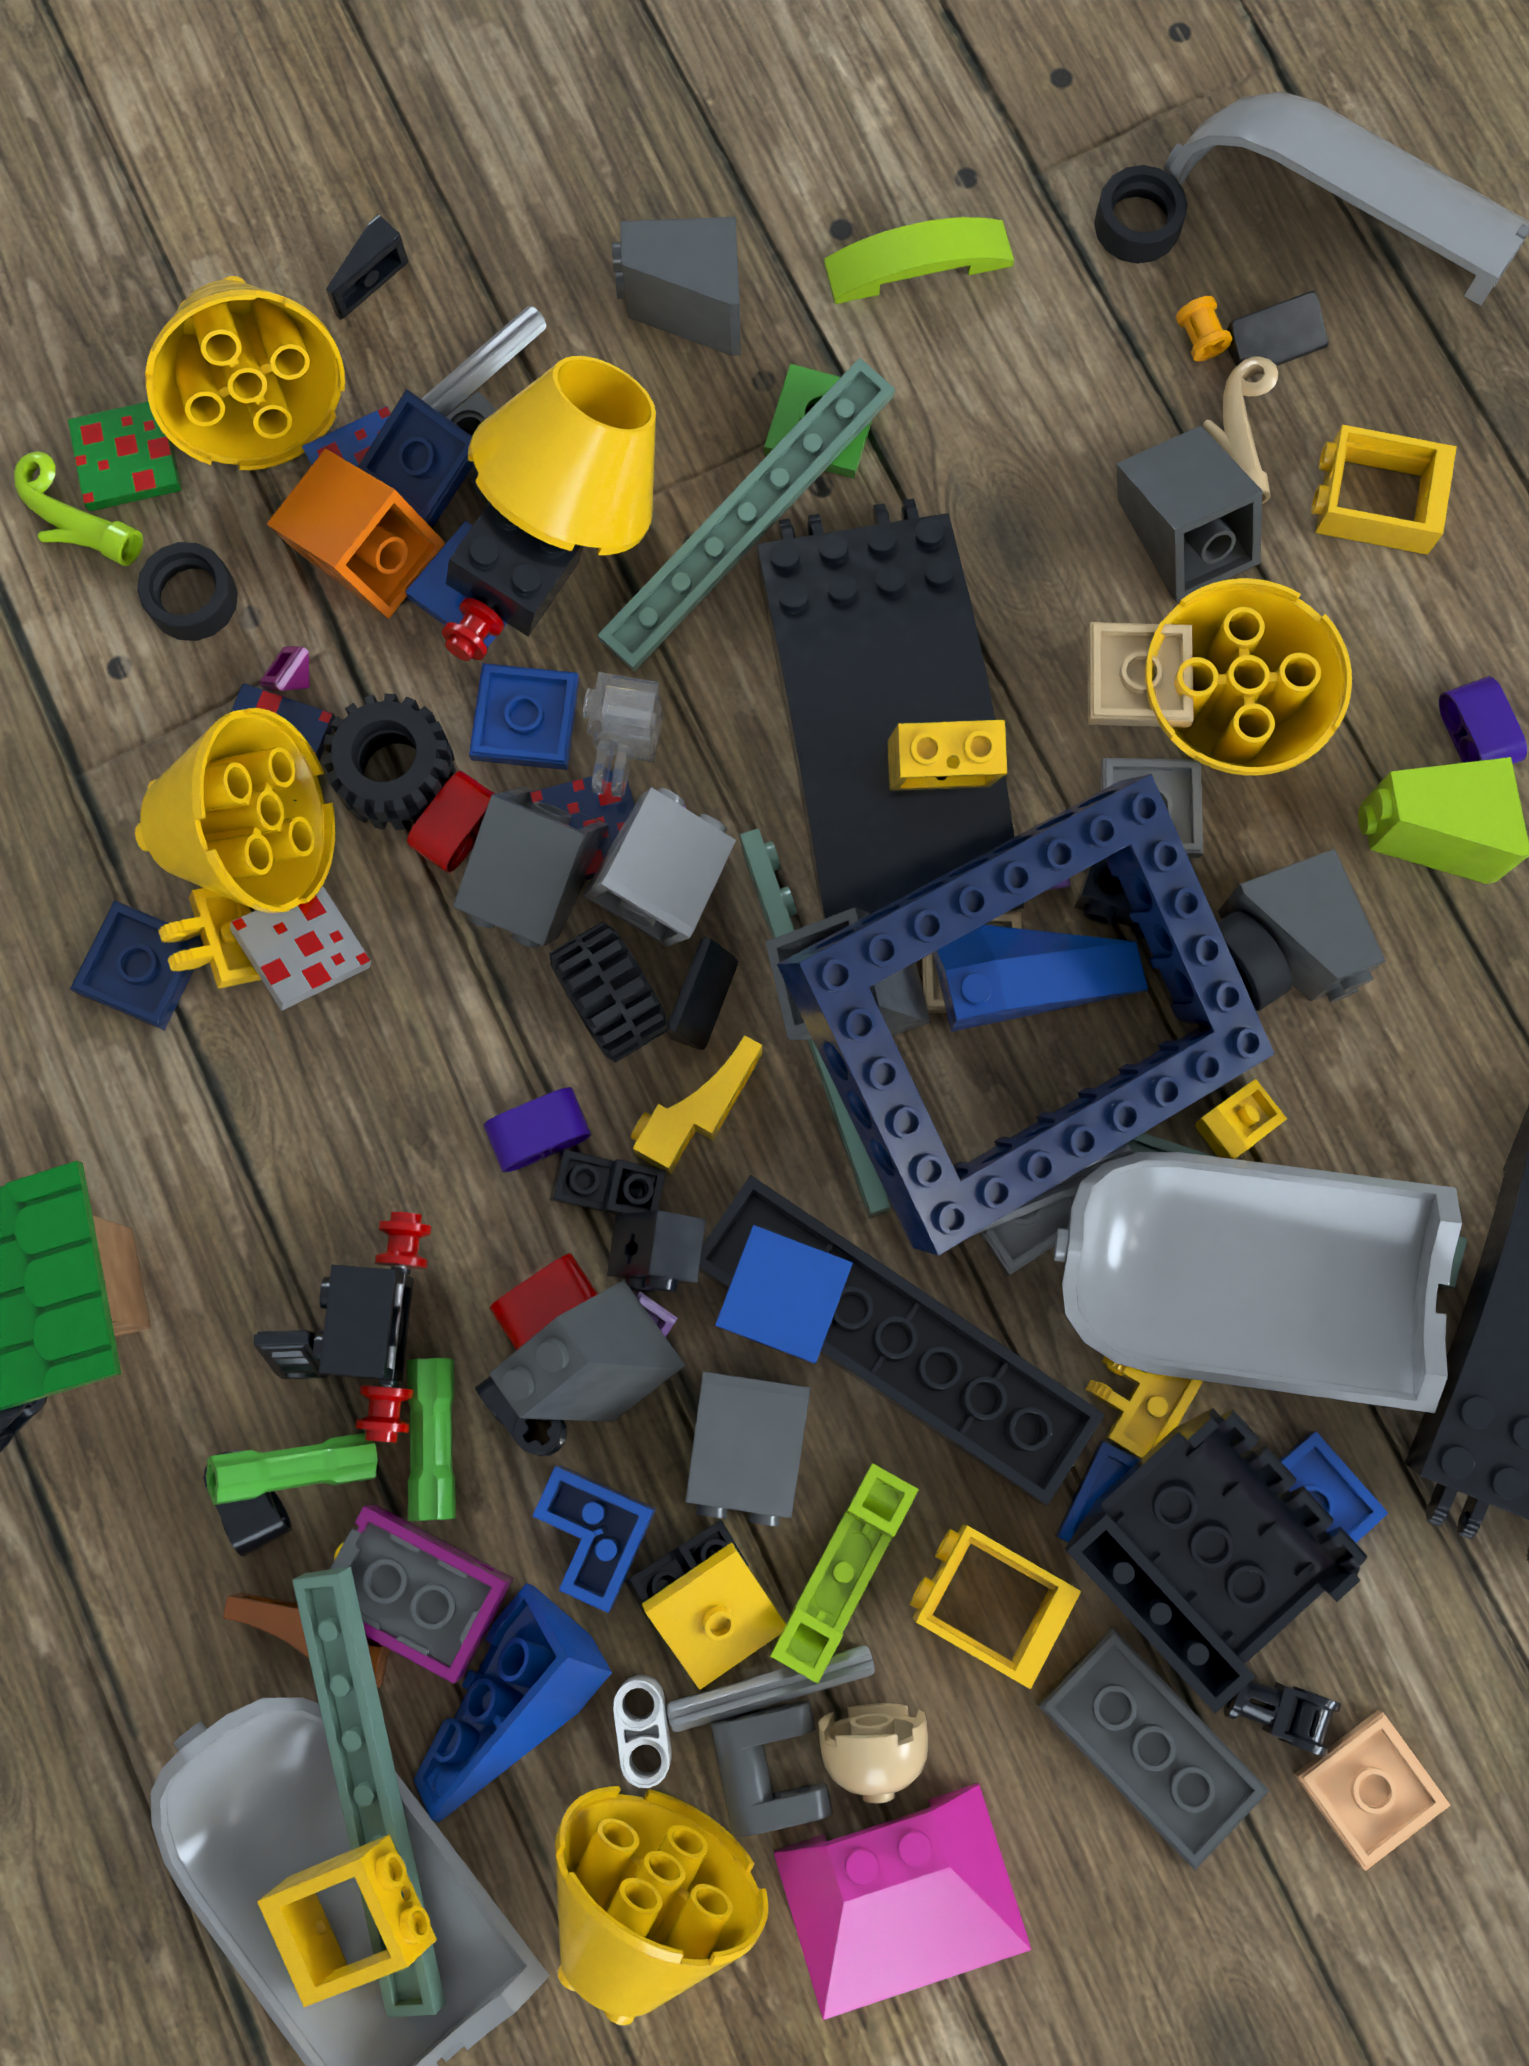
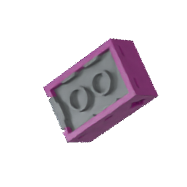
M376 1504L363 1506L355 1521V1524L359 1527L352 1528L345 1542L338 1546L330 1569L351 1567L364 1630L368 1638L451 1683H456L464 1677L514 1578Z

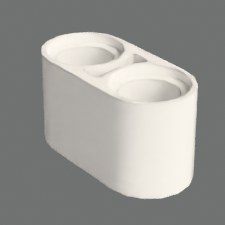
M637 1674L629 1677L619 1688L614 1698L613 1711L623 1776L630 1784L638 1788H650L658 1785L665 1778L672 1759V1747L663 1688L655 1678L649 1675ZM635 1688H642L648 1691L654 1700V1710L645 1716L632 1714L625 1704L627 1692ZM641 1745H651L660 1753L661 1765L654 1771L644 1772L634 1765L632 1751Z

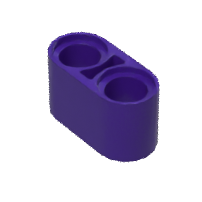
M1488 676L1440 695V715L1462 763L1511 757L1512 764L1525 760L1527 756L1526 739L1503 689L1493 677Z
M571 1087L543 1095L503 1112L483 1124L503 1173L512 1172L559 1153L561 1150L573 1147L592 1135Z

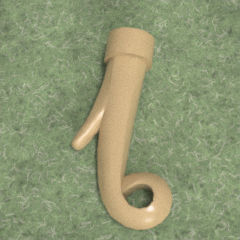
M1257 356L1243 360L1232 370L1226 381L1223 393L1224 431L1208 419L1203 423V428L1261 488L1263 505L1271 498L1268 476L1266 472L1262 471L1243 396H1260L1269 392L1278 380V370L1276 364L1270 359ZM1255 374L1263 375L1262 379L1258 382L1247 381L1249 377Z

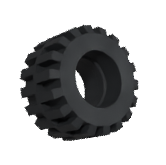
M385 693L384 701L379 702L375 695L364 697L366 705L357 708L353 702L345 708L348 716L344 720L337 716L332 722L331 726L335 731V735L326 734L323 745L328 753L322 754L323 766L328 772L326 777L347 810H351L358 820L366 823L369 819L374 828L385 830L387 822H391L395 830L406 829L405 821L413 820L416 823L445 783L456 773V768L452 762L455 760V757L439 721L436 722L433 713L426 706L420 709L417 701L407 696L400 703L396 694ZM391 744H404L416 749V756L412 766L401 777L387 782L373 781L365 777V769L369 759L380 748Z
M600 922L549 953L550 966L569 1000L602 1053L613 1062H618L668 1032V1019L654 990L621 937L608 924Z

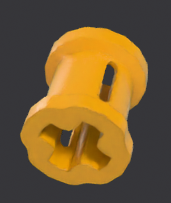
M1203 296L1190 301L1175 316L1178 326L1185 328L1193 345L1191 355L1197 362L1206 361L1218 356L1230 347L1233 340L1231 333L1222 328L1215 312L1217 302L1212 296Z

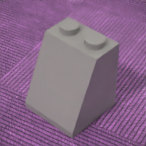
M650 787L640 795L582 896L668 947L691 937L736 840L725 834L727 828L717 819L706 814H701L698 817L684 808V800L674 792L665 788H659L657 791Z

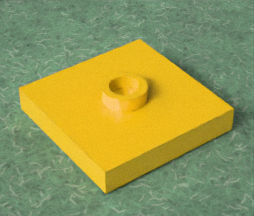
M732 1542L642 1603L645 1613L699 1690L779 1636L786 1625L784 1619Z

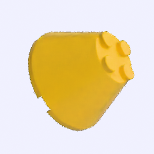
M228 276L223 280L213 281L199 287L180 304L176 313L163 327L151 347L145 370V387L151 412L156 423L167 438L180 450L211 465L212 461L238 465L239 470H258L274 467L304 453L303 445L327 433L337 417L335 410L340 400L341 392L345 391V371L335 340L316 315L289 298L249 285L238 276Z
M1250 578L1223 580L1206 585L1188 594L1160 622L1148 648L1145 662L1146 693L1158 724L1169 739L1188 756L1208 767L1226 773L1266 775L1287 770L1306 761L1316 754L1338 729L1345 716L1351 697L1352 669L1349 654L1339 631L1326 614L1321 616L1311 606L1299 599L1301 594L1297 591L1267 580ZM1165 624L1192 625V658L1181 664L1174 678V687L1179 696L1182 697L1185 694L1193 699V723L1190 728L1171 727L1161 712L1155 688H1153L1152 681L1154 680L1155 670L1152 659L1153 655L1157 657L1161 644L1165 639L1164 634H1160ZM1189 666H1193V690L1188 688L1183 681V671Z
M248 708L225 714L158 779H154L149 783L141 805V822L135 828L137 844L143 851L150 852L156 863L170 874L258 911L266 913L290 911L299 904L308 903L315 897L326 880L333 859L335 815L333 802H324L322 789L317 775L324 774L322 766L304 736L280 715L261 708Z
M608 1786L589 1791L576 1799L566 1810L556 1833L555 1856L561 1962L557 1975L564 1987L576 1991L587 2002L603 2010L605 2016L611 2022L618 2025H629L636 2016L645 2015L746 1954L755 1945L765 1927L769 1907L766 1888H761L759 1891L751 1874L755 1863L743 1846L718 1822L692 1805L655 1790L647 1789L644 1797L619 1794L621 1790L619 1786Z

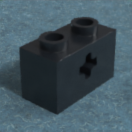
M660 1210L616 1215L607 1276L625 1279L631 1290L642 1292H655V1290L676 1292L677 1283H697L706 1219Z

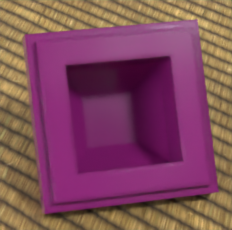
M299 646L283 647L259 681L261 682L259 685L267 690L279 691L309 688V651Z

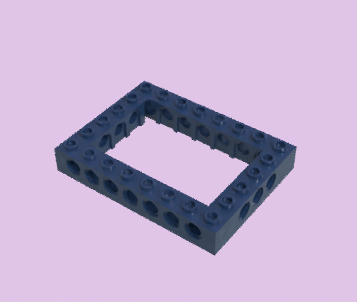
M1152 774L1121 780L777 964L912 1247L935 1255H940L1275 1054ZM1107 858L1112 876H1118L1133 909V912L1129 913L1133 923H1139L1154 956L1150 959L1153 968H1159L1174 1001L1170 1006L1175 1016L1185 1024H1199L1200 1027L1176 1041H1165L1159 1044V1051L1137 1064H1125L1118 1068L1120 1074L1098 1087L1084 1088L1077 1092L1079 1098L1053 1113L1043 1112L1036 1116L1038 1122L1011 1138L1002 1136L995 1140L996 1146L970 1162L960 1161L953 1165L869 987Z

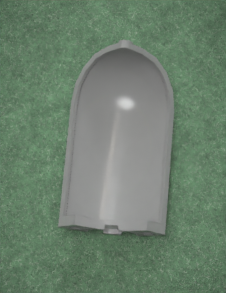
M1274 92L1240 98L1207 118L1196 129L1184 146L1178 143L1173 148L1164 165V170L1175 177L1178 183L1182 185L1196 163L1216 145L1244 147L1269 157L1475 274L1476 277L1464 296L1480 306L1492 288L1496 286L1529 234V221L1325 105L1286 92Z
M1137 1152L1104 1162L1080 1182L1071 1207L1068 1230L1057 1229L1054 1261L1064 1262L1062 1287L1065 1315L1084 1343L1115 1363L1158 1375L1435 1413L1448 1378L1445 1343L1446 1314L1436 1313L1438 1284L1449 1285L1453 1257L1462 1226L1457 1190L1454 1187L1183 1152Z
M304 1697L262 1698L226 1714L209 1728L202 1721L198 1722L173 1743L178 1752L161 1769L151 1790V1824L163 1862L186 1902L306 2066H439L437 2061L440 2058L447 2062L464 2046L467 2050L470 2049L487 2033L513 2015L550 1976L396 1773L425 1910L437 1938L433 1943L446 2004L435 2015L387 2017L379 1979L303 2007L257 1901L287 1877L351 1850L319 1703ZM355 1877L316 1892L347 1964L349 1965L372 1956L373 1950L359 1886Z

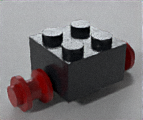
M489 502L449 559L446 585L467 598H464L459 605V611L463 616L459 624L448 622L442 629L447 650L463 661H470V659L482 660L488 652L483 642L487 635H500L504 629L503 621L529 637L579 564L584 546L575 544L573 550L568 551L537 539L509 521Z
M391 1212L390 1221H379L378 1230L388 1235L386 1252L375 1255L374 1264L389 1266L391 1269L332 1265L330 1277H324L321 1283L320 1307L321 1309H326L324 1330H318L315 1335L313 1360L320 1363L319 1373L339 1377L378 1380V1384L382 1385V1387L360 1385L359 1394L369 1399L368 1415L356 1420L355 1429H366L365 1440L397 1443L398 1432L409 1433L410 1425L400 1419L401 1402L413 1398V1390L392 1388V1385L398 1386V1381H403L414 1278L408 1275L411 1274V1269H427L428 1260L420 1256L418 1251L420 1239L431 1235L432 1226L422 1224L421 1214Z

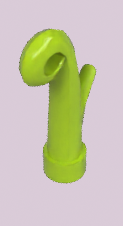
M40 451L30 452L20 458L14 470L15 488L19 497L28 508L45 521L59 528L39 532L38 539L41 542H62L89 547L101 552L103 556L122 566H129L138 558L143 547V535L140 531L120 521L110 522L43 494L55 478L53 459L48 454ZM37 468H40V475L33 481L34 472Z

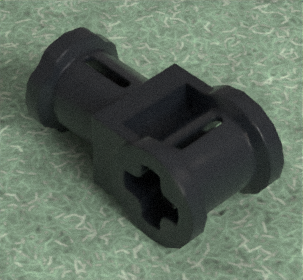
M1251 1680L1224 1705V1715L1231 1719L1241 1716L1263 1724L1262 1730L1277 1736L1279 1740L1326 1757L1328 1748L1324 1745L1332 1714L1333 1712L1340 1711L1341 1703L1296 1686L1291 1688L1276 1682L1275 1686L1272 1687ZM1250 1698L1266 1702V1706L1250 1702Z

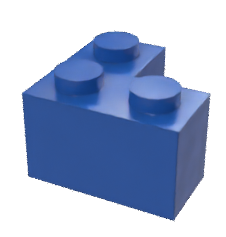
M562 1465L555 1466L532 1517L581 1539L559 1591L609 1613L615 1605L657 1508Z

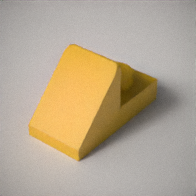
M1254 1079L1196 1122L1195 1127L1218 1157L1235 1159L1287 1118L1258 1080Z

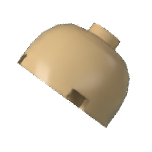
M875 1703L847 1707L848 1718L834 1722V1712L825 1715L818 1722L820 1748L824 1766L834 1782L851 1793L862 1795L863 1801L868 1803L891 1801L895 1798V1792L908 1787L922 1772L928 1752L927 1722L923 1711L918 1710L917 1716L914 1718L908 1716L907 1705Z

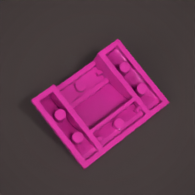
M979 1783L928 1799L929 1808L827 1841L826 1835L822 1834L773 1851L823 2020L1032 1950Z

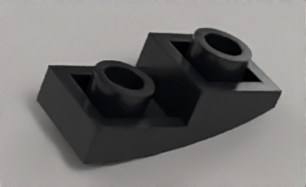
M564 1149L560 1151L550 1201L617 1215L655 1211L659 1207L666 1170L619 1159L612 1161Z
M722 1520L625 1580L626 1585L651 1627L655 1626L645 1613L642 1603L731 1542L747 1566H749Z

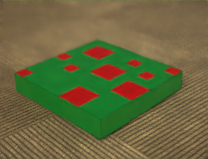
M148 401L67 419L83 503L89 512L182 491L173 444L156 423Z

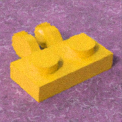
M206 888L195 889L191 891L189 896L194 918L170 922L158 929L161 941H164V943L185 941L199 934L201 935L204 946L181 950L173 953L168 958L170 969L173 972L196 969L210 963L218 989L261 980L230 930L232 921L251 913L250 908L246 905Z
M1104 1356L1101 1362L1109 1371L1136 1383V1386L1128 1400L1100 1381L1090 1380L1085 1390L1101 1402L1120 1411L1106 1439L1141 1459L1178 1426L1203 1381L1143 1372L1139 1369L1115 1363Z

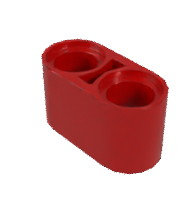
M456 772L445 783L413 825L407 838V845L445 872H453L473 849L491 795L495 793L465 772Z
M568 1253L492 1303L489 1309L517 1351L556 1317L596 1296L598 1292L572 1253Z

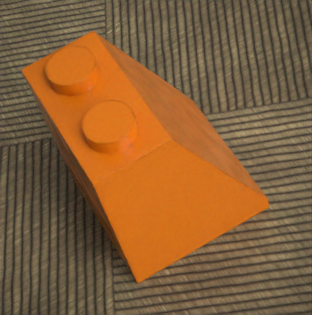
M326 448L267 522V525L297 553L388 619L407 597L405 591L446 544L395 489Z

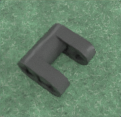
M810 1701L786 1703L742 1713L710 1723L733 1837L756 1835L817 1821L832 1815L833 1810L829 1790L825 1783L805 1785L773 1793L764 1748L766 1743L801 1736L816 1729Z

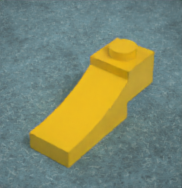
M744 1035L726 1063L696 1092L668 1109L658 1104L652 1115L644 1112L631 1134V1139L636 1141L633 1147L635 1155L659 1169L666 1170V1173L671 1175L695 1132L714 1141L763 1055L762 1044Z

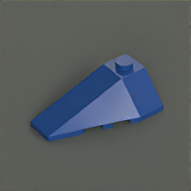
M982 925L933 952L951 1032L1142 993L1148 990L1136 941Z
M526 1583L493 1623L485 1638L491 1646L478 1672L469 1670L461 1686L468 1691L454 1719L448 1718L443 1721L413 1779L430 1818L435 1822H441L578 1714L612 1674L592 1636L531 1584Z

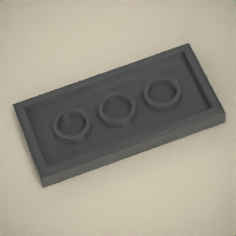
M1111 1627L1037 1703L1044 1713L1194 1870L1203 1863L1269 1792L1267 1787Z

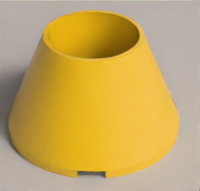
M587 356L566 357L491 414L477 427L468 448V461H474L478 472L475 482L487 500L504 517L537 539L568 551H572L575 544L599 548L597 550L598 555H612L625 552L636 546L643 539L652 521L655 406L647 391L633 377L618 367Z

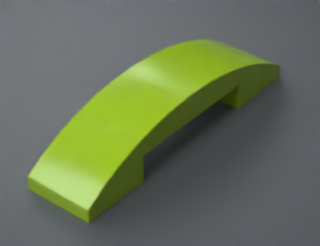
M982 217L945 218L894 228L857 241L824 258V267L834 304L879 295L880 284L966 266L970 276L1014 265V258L1003 220Z
M871 1464L813 1570L770 1657L813 1682L819 1683L844 1635L842 1634L891 1539L895 1537L919 1490L918 1488L879 1466Z

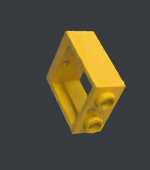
M1342 424L1333 442H1325L1320 455L1318 470L1325 471L1323 485L1319 484L1317 486L1312 501L1311 513L1318 515L1315 533L1428 555L1444 533L1457 446ZM1345 462L1421 476L1414 521L1337 507Z
M1005 720L898 724L888 739L890 791L991 787L1007 774ZM936 777H946V778H945V780H942V781H941V780H938Z
M962 1523L958 1532L950 1528L935 1555L936 1558L942 1561L932 1580L924 1576L912 1596L909 1605L916 1608L912 1619L919 1625L1031 1689L1081 1591L968 1525ZM970 1544L1048 1588L1012 1660L933 1615Z
M390 1835L287 1877L257 1901L303 2007L405 1969L437 1940L431 1927L429 1916L418 1899L407 1874L405 1863L398 1854ZM355 1877L387 1950L348 1965L316 1892Z

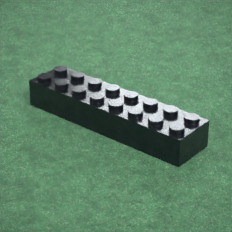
M750 1175L703 1243L699 1271L726 1290H729L753 1225L853 1262L820 1354L1037 1503L1048 1505L1105 1414Z

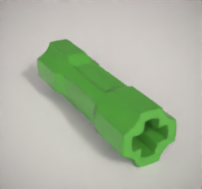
M429 1358L407 1360V1389L413 1390V1398L408 1399L410 1405L408 1521L455 1519V1476L452 1464L454 1359Z
M365 1433L329 1438L320 1444L263 1453L247 1450L210 1456L207 1458L206 1473L208 1494L212 1499L213 1505L255 1499L266 1492L320 1483L335 1486L372 1480L376 1477L378 1462L376 1445L373 1441L365 1440Z

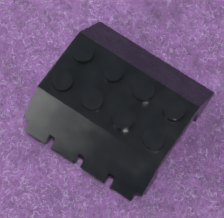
M1212 1408L1175 1427L1095 1501L1065 1547V1550L1214 1713H1217L1256 1677L1246 1664L1256 1653L1324 1591L1338 1602L1361 1581L1357 1575L1360 1570L1359 1566L1367 1559V1554L1341 1526L1329 1532L1326 1531L1334 1519L1304 1486L1291 1492L1288 1490L1296 1482V1477L1267 1446L1254 1452L1251 1450L1259 1441V1437L1233 1409L1220 1416Z

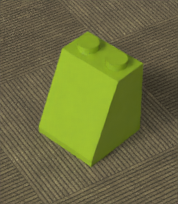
M1511 757L1390 771L1361 803L1358 810L1359 828L1363 835H1367L1370 850L1480 883L1489 884L1497 882L1529 857V841Z

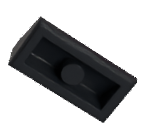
M1315 291L1307 292L1231 321L1227 328V331L1231 333L1233 338L1230 347L1227 349L1236 366L1245 359L1257 356L1270 359L1278 366L1324 349L1329 344L1319 299Z
M705 936L703 939L701 938L668 1022V1033L671 1040L699 1050H704L707 1047L738 966V960L735 956L711 938Z

